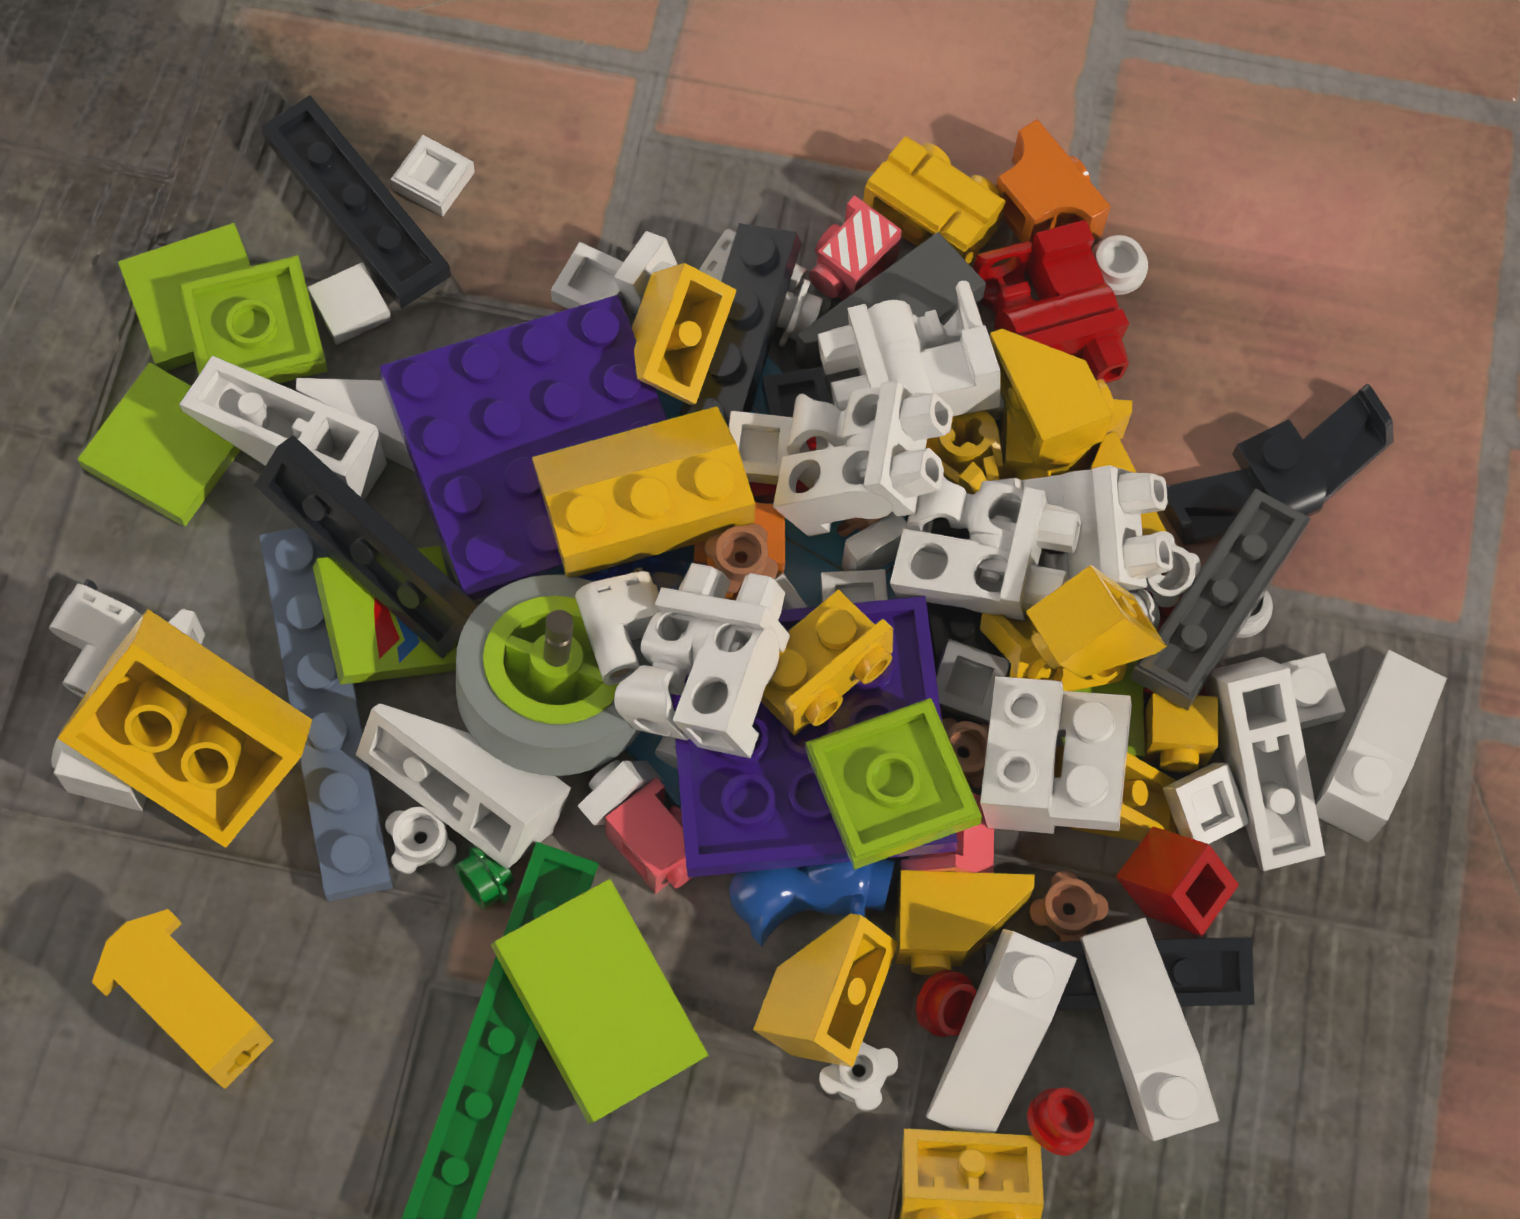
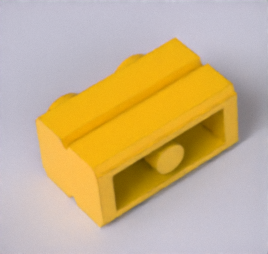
M904 136L889 154L886 162H883L868 179L863 197L864 203L902 230L901 236L918 247L939 232L968 264L972 262L980 248L982 249L997 231L1001 223L1006 201L1000 197L995 185L985 177L980 175L967 176L951 165L949 157L942 149L931 143L920 145L908 136Z

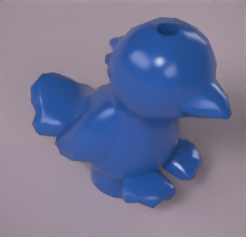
M883 859L855 870L851 862L736 873L731 880L729 888L731 906L737 915L749 924L752 938L762 947L768 937L782 922L802 911L812 910L832 915H849L852 913L862 915L863 917L865 916V909L884 913L895 861Z

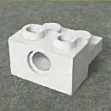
M995 676L980 801L987 827L1054 834L1055 826L1119 831L1132 707L1131 696L1064 691L1062 681ZM1065 738L1061 778H1055L1056 747L1063 746Z

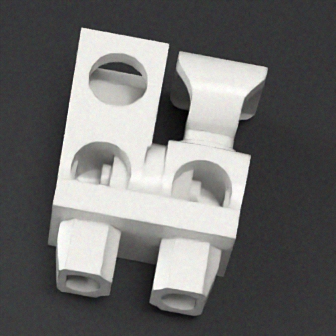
M960 281L956 285L958 309L944 326L940 323L936 310L927 311L925 316L917 317L912 313L910 305L906 302L888 300L875 304L867 309L866 304L849 307V325L817 334L820 357L826 375L858 368L860 374L858 377L831 383L834 406L840 411H845L851 391L862 388H880L881 383L898 380L913 395L936 393L951 407L953 416L1001 407L1000 368L986 326L982 324L969 282Z
M898 380L881 383L880 388H862L851 391L845 411H840L833 404L816 401L805 394H799L795 401L787 444L789 455L782 456L773 508L808 537L830 533L831 523L856 517L878 519L888 516L891 512L895 513L898 517L915 514L919 495L941 490L944 473L941 458L930 448H926V443L929 438L945 436L947 433H950L953 417L951 407L936 393L913 395ZM816 436V450L810 451L806 441ZM798 479L809 487L807 492L796 493Z
M1109 465L1092 468V470L1073 471L1049 477L1026 480L1009 478L993 481L1015 486L1023 490L1025 487L1044 490L1048 504L1079 513L1081 528L1074 553L1051 554L1041 550L1038 563L1040 567L1066 571L1068 580H1070L1089 565H1092L1126 590L1147 588L1146 578L1170 571L1173 568L1172 546L1168 536L1159 533L1142 535L1141 514L1163 511L1168 503L1166 480L1162 476L1152 473H1133Z
M943 477L941 490L919 495L917 498L915 514L909 515L907 521L908 529L903 528L890 585L897 599L925 596L926 602L963 607L986 614H1005L1007 618L1025 621L1028 609L1068 581L1066 571L1040 567L1038 563L1042 548L1074 553L1081 528L1079 513L1048 504L1044 490L1027 487L1023 490L1003 483L982 481L980 490L972 495L967 494L963 487ZM943 517L948 519L951 528H968L970 540L932 534L933 520Z
M692 563L679 590L661 587L655 602V606L659 611L653 615L641 641V652L652 666L642 665L620 682L615 691V708L636 730L682 740L691 739L699 748L751 758L759 735L752 725L765 687L771 681L777 669L779 652H784L790 634L778 621L785 592L775 579L769 576L749 573L744 578L736 601L724 599L731 583L726 575L712 566ZM689 675L687 683H685V678ZM669 693L682 695L676 712L673 709Z

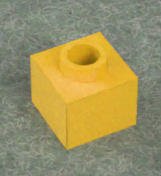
M1152 693L1144 709L1145 757L1142 761L1160 763L1161 769L1170 772H1191L1197 770L1199 766H1206L1218 747V697L1197 696L1187 711L1162 696Z

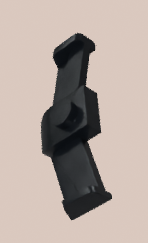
M1365 384L1304 439H1302L1291 420L1288 419L1236 445L1232 455L1241 470L1172 485L1166 484L1168 503L1163 512L1184 546L1223 537L1255 489L1310 517L1320 512L1323 504L1394 442L1393 420L1373 388L1369 384Z

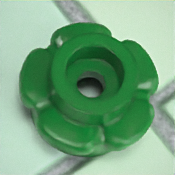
M471 847L469 849V857L455 865L458 878L466 892L482 910H485L497 901L506 904L509 901V893L506 887L514 883L510 869H505L490 856L484 854L479 848Z

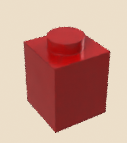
M1154 826L1115 876L1147 917L1203 936L1239 886L1210 844Z

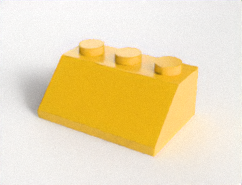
M718 406L532 457L567 578L583 576L704 542L712 534H722L731 527L754 524L755 501L736 441Z
M147 609L110 656L57 739L226 848L302 757L312 719Z

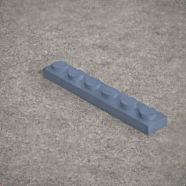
M300 527L259 535L290 705L312 719L300 761L325 897L328 902L392 889L393 884L370 765L356 756L363 735V728L354 683L339 685L313 571L317 558L330 556Z

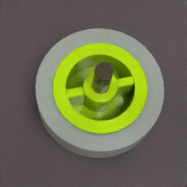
M541 575L518 580L495 591L478 605L461 632L456 656V699L460 715L476 742L493 757L513 768L528 773L549 776H563L586 772L616 758L640 733V730L634 729L615 708L614 697L616 687L619 684L606 685L603 682L575 598L576 592L581 587L593 581L579 577L567 578L566 575ZM642 638L631 640L639 665L652 666L641 652ZM627 668L617 670L613 674L623 672L627 670Z

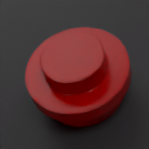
M942 970L932 975L925 982L916 1003L917 1019L924 1030L939 1037L957 1036L960 1034L977 993L970 979L955 970Z
M1050 1088L1039 1093L1031 1101L1028 1107L1027 1120L1032 1135L1043 1148L1056 1155L1069 1156L1077 1153L1088 1143L1094 1126V1113L1089 1102L1079 1092L1070 1088Z

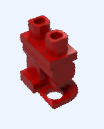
M1086 219L1037 232L1032 245L1030 241L977 255L973 269L986 282L981 304L997 314L994 322V331L1004 329L1083 359L1087 362L1095 380L1102 379L1105 383H1109L1123 377L1129 361L1122 339L1130 323L1123 309H1119L1116 296L1112 288L1105 282L1091 250L1095 239ZM1011 258L1002 265L991 267L1000 260ZM1025 268L1040 300L1032 299L1028 282H1023Z

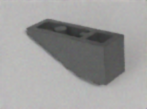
M937 232L798 333L795 363L802 370L823 366L817 334L849 325V307L866 304L867 309L883 301L900 300L909 304L912 313L917 317L925 316L927 311L936 310L939 321L944 326L958 309L956 285L960 281L969 282L979 314L981 315L982 310L980 308L986 282L945 238Z

